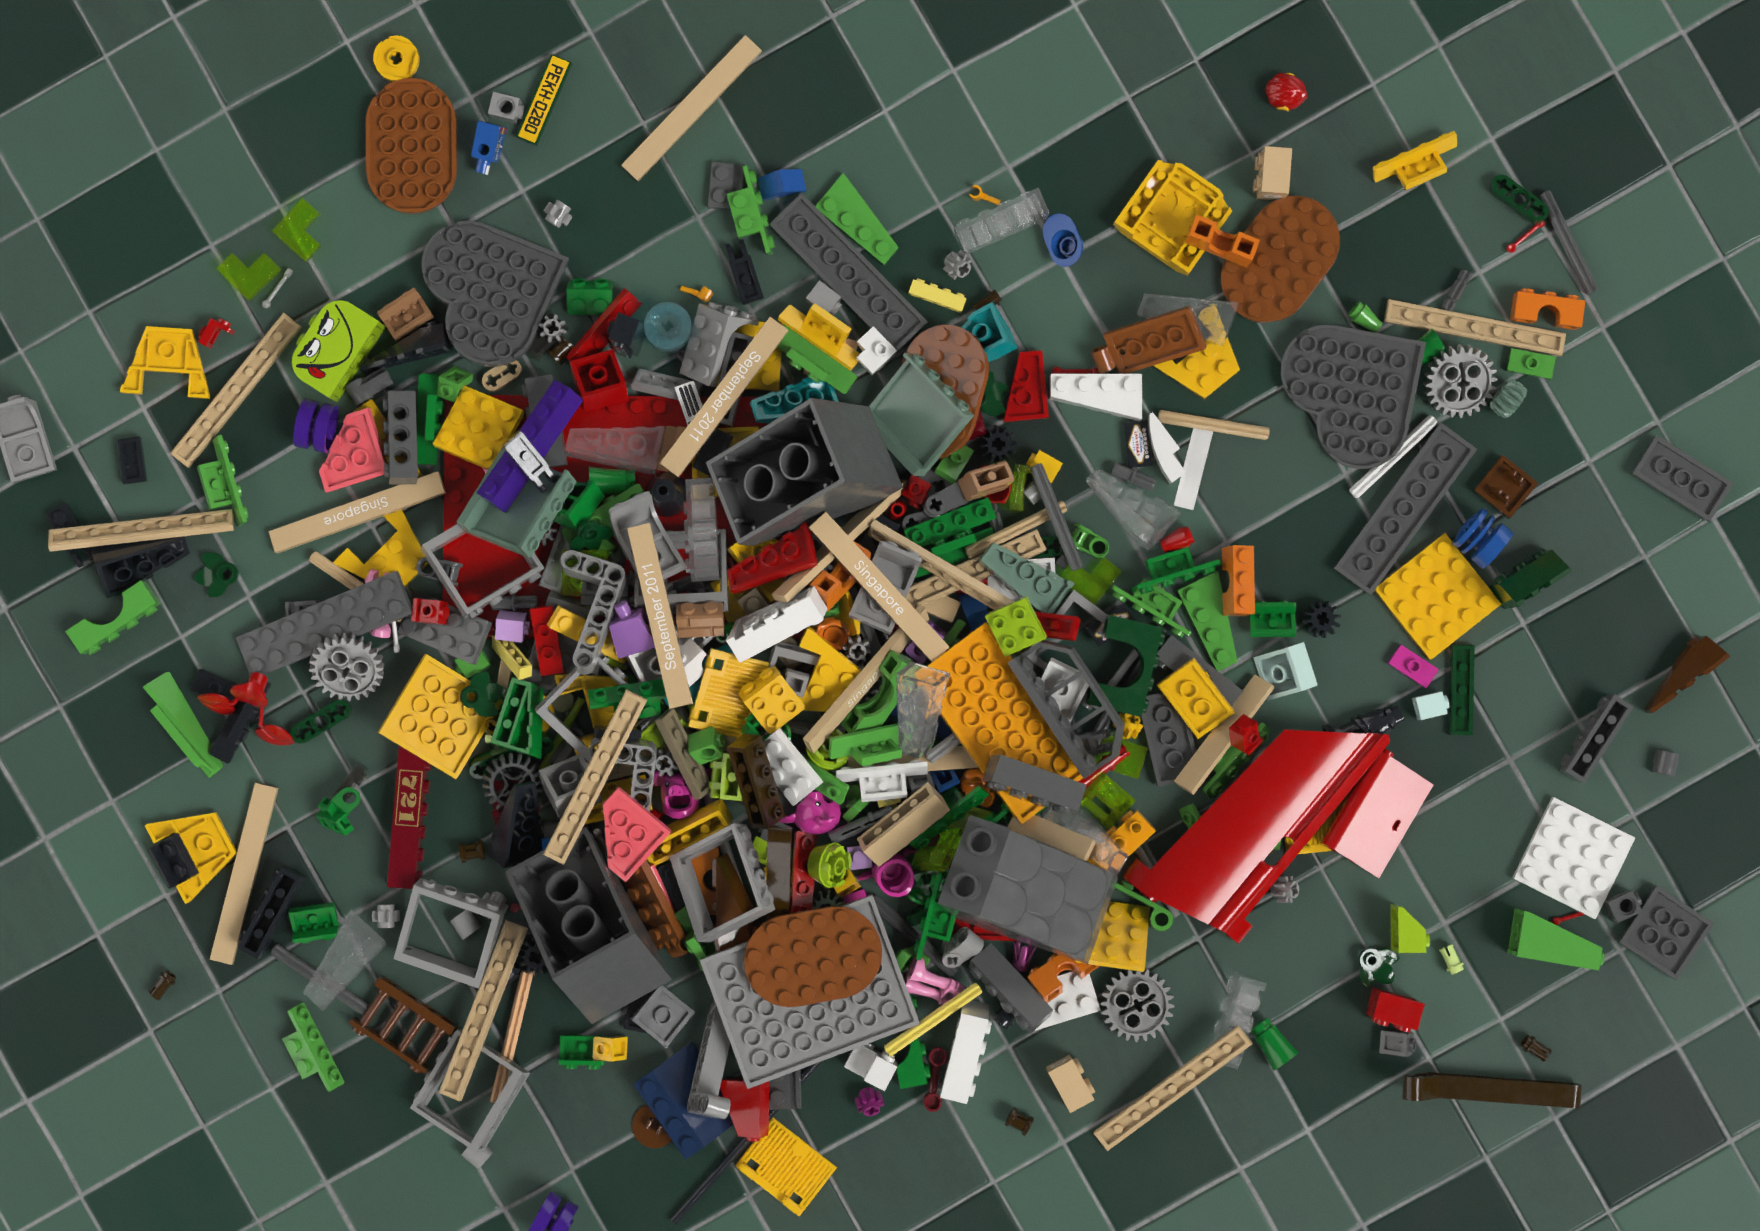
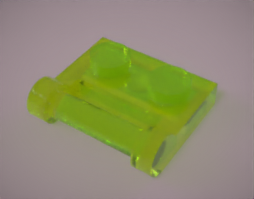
M1015 464L1013 467L1015 481L1012 483L1008 512H1023V491L1029 470L1027 465Z
M1103 771L1084 792L1080 806H1085L1099 818L1103 826L1111 828L1136 800ZM1094 796L1098 797L1113 811L1109 814L1104 812L1092 801Z

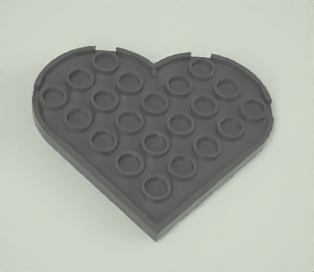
M459 221L457 224L441 228L428 241L422 256V273L430 292L439 301L448 305L445 319L447 335L458 354L479 366L498 367L516 361L532 345L540 328L539 324L544 319L568 265L569 258L489 225L476 221Z
M1336 325L1311 327L1296 336L1288 345L1281 363L1282 383L1288 396L1297 406L1317 415L1319 440L1326 452L1334 460L1351 468H1374L1393 458L1405 442L1426 342Z

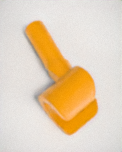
M972 186L973 189L980 191L977 196L969 194L972 200L979 201L983 199L996 205L1000 204L1001 200L983 193L980 186Z
M685 286L680 288V291L692 294L703 302H708L713 296V292L705 286L702 287L700 292Z

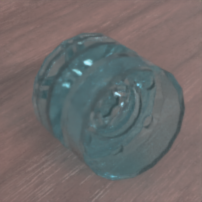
M662 302L653 306L646 314L644 321V331L651 345L658 351L667 354L678 353L687 347L693 327L692 320L687 311L679 304L673 302ZM667 321H670L672 326H674V328L669 329V332H666L665 328L662 327L667 325Z

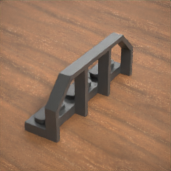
M1042 640L1008 662V665L1083 779L1119 756L1125 724L1074 647ZM1040 647L1067 653L1079 669V672L1047 692L1043 680L1036 676L1032 670L1033 666L1026 656ZM1082 675L1102 706L1071 726L1068 718L1059 711L1058 704L1051 695ZM1106 710L1116 726L1113 750L1110 756L1096 764L1093 756L1084 749L1082 739L1075 735L1073 730Z

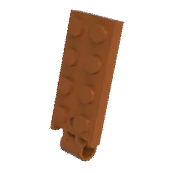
M1189 305L1104 332L1103 337L1107 345L1096 347L1090 353L1099 373L1108 372L1116 366L1119 374H1128L1205 350L1207 345Z
M646 859L626 882L622 881L628 890L629 898L634 902L638 915L644 921L648 933L658 950L665 946L670 956L674 958L681 957L689 953L685 946L686 935Z

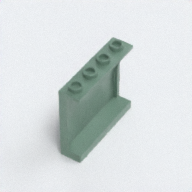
M904 353L903 356L907 360L869 407L888 450L913 476H925L974 415L969 410V405L954 395V389L944 384L939 379L940 375L924 364L926 361L922 356L917 353Z
M502 447L458 518L457 523L468 534L531 558L577 481L568 470L560 473L550 469L557 478L555 483L548 481L542 472L538 478L544 483L547 490L544 493L540 492L532 481L528 480L508 511L504 513L477 494V491L505 452Z

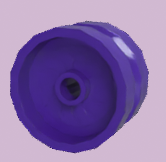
M305 398L299 407L293 433L294 446L308 449L313 445L314 451L327 454L336 435L339 418L338 406L324 403L320 407L318 401Z
M551 1191L528 1231H568L579 1206L571 1201H567L561 1211H557L561 1202V1196Z

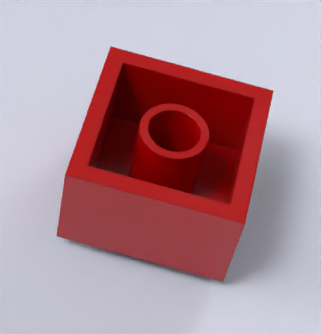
M613 349L570 361L572 378L578 395L583 400L582 406L585 412L628 400L626 382Z
M1373 987L1366 1014L1376 1024L1388 1027V1024L1392 1023L1393 1027L1398 1030L1410 1033L1411 1029L1418 1031L1425 1004L1417 999Z

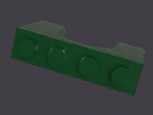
M1106 615L1101 637L1131 645L1139 655L1140 670L1137 677L1126 686L1113 687L1098 684L1116 711L1142 717V713H1146L1149 700L1146 697L1148 690L1151 691L1154 684V678L1151 676L1153 668L1156 669L1159 663L1157 651L1158 647L1163 645L1165 633H1162L1163 628ZM1089 686L1085 703L1101 707L1102 704Z

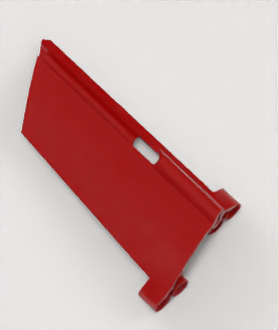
M1285 729L1151 869L1136 859L1122 877L1150 901L1156 903L1159 900L1223 931L1239 944L1253 927L1245 920L1247 915L1390 743L1389 734ZM1283 837H1289L1293 840L1292 845L1275 865L1272 866L1265 863L1264 859Z

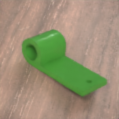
M1121 881L1123 883L1122 886L1116 883L1114 889L1153 909L1149 917L1151 928L1161 932L1172 926L1173 916L1170 911L1133 892L1134 886L1124 881Z

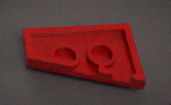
M1042 350L1019 353L1003 423L1049 418Z

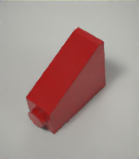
M723 1078L720 1089L723 1097L730 1099L729 1113L738 1137H746V1141L757 1142L760 1141V1138L768 1136L770 1081L747 1089L744 1078Z

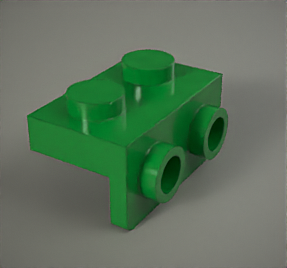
M582 278L568 281L566 289L567 314L602 315L613 302V281L603 278L596 279L595 281H585Z
M1256 601L1255 614L1249 615L1250 637H1296V603L1289 601Z
M335 902L289 909L288 914L293 930V943L305 944L313 940H330L338 936L340 923Z
M560 1035V1059L558 1060V1065H564V1069H577V1065H587V1069L592 1070L600 1069V1066H604L606 1061L593 1059L594 1037L607 1036Z

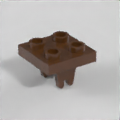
M1501 455L1473 491L1506 518L1510 519L1538 483L1508 458Z

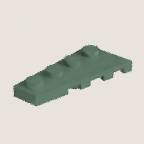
M991 543L978 560L1019 597L1027 596L1033 609L1037 612L1053 613L1075 584L996 543Z

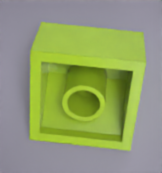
M1390 904L1391 950L1397 953H1426V947L1430 946V936L1426 934V929L1402 906Z

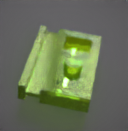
M1110 736L1103 739L1101 744L1114 743L1115 737ZM1122 740V744L1127 748L1126 751L1130 752V756H1127L1117 764L1113 772L1138 779L1148 748ZM1112 751L1099 753L1096 758V763H1098L1101 760V757L1103 755L1107 756Z

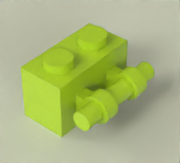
M723 753V760L721 757L710 761V768H712V777L708 786L710 798H719L720 792V799L743 801L729 753Z

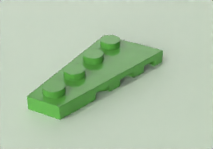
M843 173L815 207L831 223L882 265H885L898 250V246Z
M1218 571L1177 590L1214 668L1220 671L1237 663L1228 616H1223V591Z

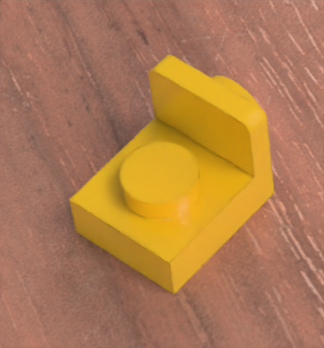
M594 1037L593 1059L610 1062L626 1060L628 1037Z

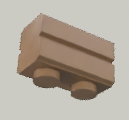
M1002 461L967 472L958 481L965 500L970 501L1003 491L1015 480L1008 463Z
M709 601L702 604L686 602L676 605L678 638L724 636L723 603Z

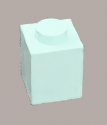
M1435 692L1412 698L1417 720L1448 714L1449 701L1446 695L1443 696V692Z

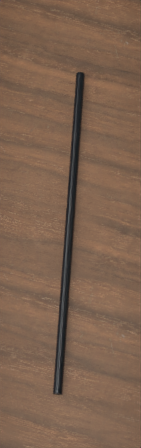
M823 1061L803 1069L801 1072V1085ZM769 1110V1121L779 1110ZM742 1137L672 1215L670 1220L674 1224H678L751 1141H746V1137Z

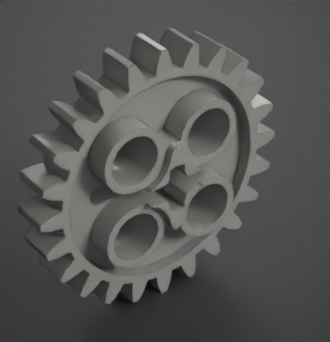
M1458 344L1457 351L1449 346L1448 354L1441 350L1442 357L1440 359L1435 356L1433 357L1436 362L1435 365H1427L1431 372L1424 373L1429 378V380L1423 382L1426 387H1429L1424 391L1429 396L1427 400L1431 404L1434 403L1433 407L1436 410L1440 409L1443 415L1448 412L1451 418L1455 416V413L1462 418L1464 412L1471 416L1472 409L1480 412L1478 405L1487 406L1484 399L1493 398L1489 391L1496 390V387L1491 384L1498 381L1492 375L1497 372L1494 367H1491L1493 361L1487 359L1488 355L1484 352L1481 353L1480 349L1476 347L1473 350L1470 345H1467L1464 350L1463 346ZM1475 365V370L1468 374V369ZM1453 367L1452 373L1446 376L1447 369ZM1475 387L1474 392L1471 395H1467L1468 390ZM1453 389L1452 394L1449 397H1445L1446 392Z
M343 633L342 638L334 634L332 640L325 637L324 643L319 642L317 649H313L309 662V671L312 672L311 679H317L316 687L323 685L322 693L329 690L331 698L335 694L338 695L339 700H342L343 696H347L348 701H351L352 696L360 700L361 694L368 697L370 691L375 692L376 686H380L381 678L384 675L383 669L385 664L382 663L383 656L377 655L378 648L371 649V641L366 644L363 643V636L356 640L354 633L351 635V638H347L346 633Z
M1147 968L1143 974H1141V971L1132 973L1131 970H1127V975L1125 976L1119 971L1120 978L1118 980L1111 977L1113 985L1105 984L1109 992L1101 993L1106 998V1001L1100 1002L1102 1006H1106V1009L1102 1010L1101 1014L1108 1015L1104 1022H1112L1109 1028L1111 1031L1118 1028V1037L1125 1033L1127 1041L1131 1035L1134 1037L1135 1042H1138L1139 1036H1142L1144 1041H1147V1034H1151L1153 1038H1156L1155 1030L1163 1033L1161 1025H1169L1165 1018L1173 1017V1014L1168 1009L1174 1008L1175 1005L1168 1003V1000H1171L1174 996L1166 994L1171 988L1169 986L1162 987L1165 980L1162 978L1157 981L1158 974L1156 972L1150 977L1149 969ZM1141 983H1145L1148 986V990L1144 995L1136 993V987ZM1120 994H1125L1128 997L1127 1003L1123 1006L1116 1004V998ZM1155 994L1153 999L1140 1004L1141 1009L1137 1010L1134 1007L1125 1014L1119 1015L1120 1011L1132 1007L1135 999L1141 1002L1150 995ZM1152 1003L1157 1004L1159 1007L1155 1015L1147 1014V1007ZM1131 1014H1136L1139 1018L1138 1023L1134 1026H1130L1126 1022L1127 1017Z

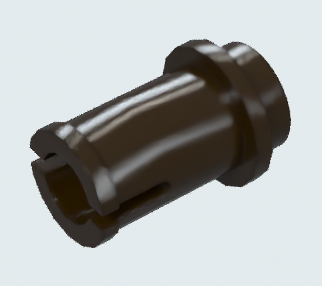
M995 289L993 291L989 290V294L974 304L973 307L975 310H978L983 305L985 306L991 302L999 306L1002 298Z
M168 970L159 974L160 978L148 991L157 1000H161L168 988L175 984L176 976Z
M1527 1035L1521 1042L1520 1046L1524 1052L1529 1051L1543 1062L1549 1058L1546 1054H1551V1049L1536 1041L1534 1036L1530 1037Z

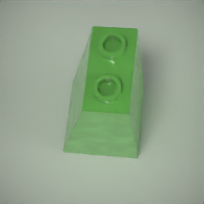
M1515 908L1508 946L1509 954L1522 958L1599 971L1605 958L1602 947L1537 915Z

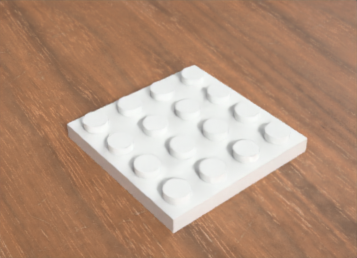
M1552 797L1512 878L1596 919L1635 837Z

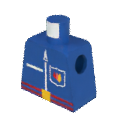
M478 121L471 157L478 158L475 172L488 175L491 162L498 163L507 132L506 127ZM486 146L489 147V153L487 155L484 152Z

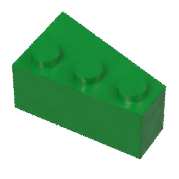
M588 480L587 483L576 482L572 492L569 493L564 501L562 509L557 513L553 521L577 531L578 527L589 519L605 497L594 480Z
M512 677L490 743L541 759L543 718L536 713L534 708L543 700V688Z

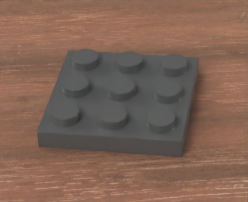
M1654 885L1641 905L1642 912L1633 917L1617 942L1677 981L1714 923L1659 886Z

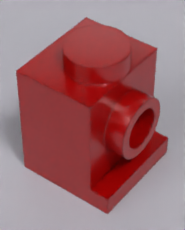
M414 598L411 621L446 625L449 617V602Z
M1242 714L1229 727L1231 745L1248 756L1263 742V738L1259 736L1258 722L1245 714Z

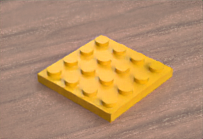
M1443 533L1382 581L1374 590L1428 660L1433 659L1501 605L1500 601L1458 548L1452 545L1453 542L1446 533Z
M424 654L377 733L450 777L457 779L486 731V720L493 717L480 716L474 708H468L462 704L460 694L466 686L470 685V680L431 656ZM473 692L468 693L467 699L474 701L476 694ZM501 699L494 703L497 710L503 702Z

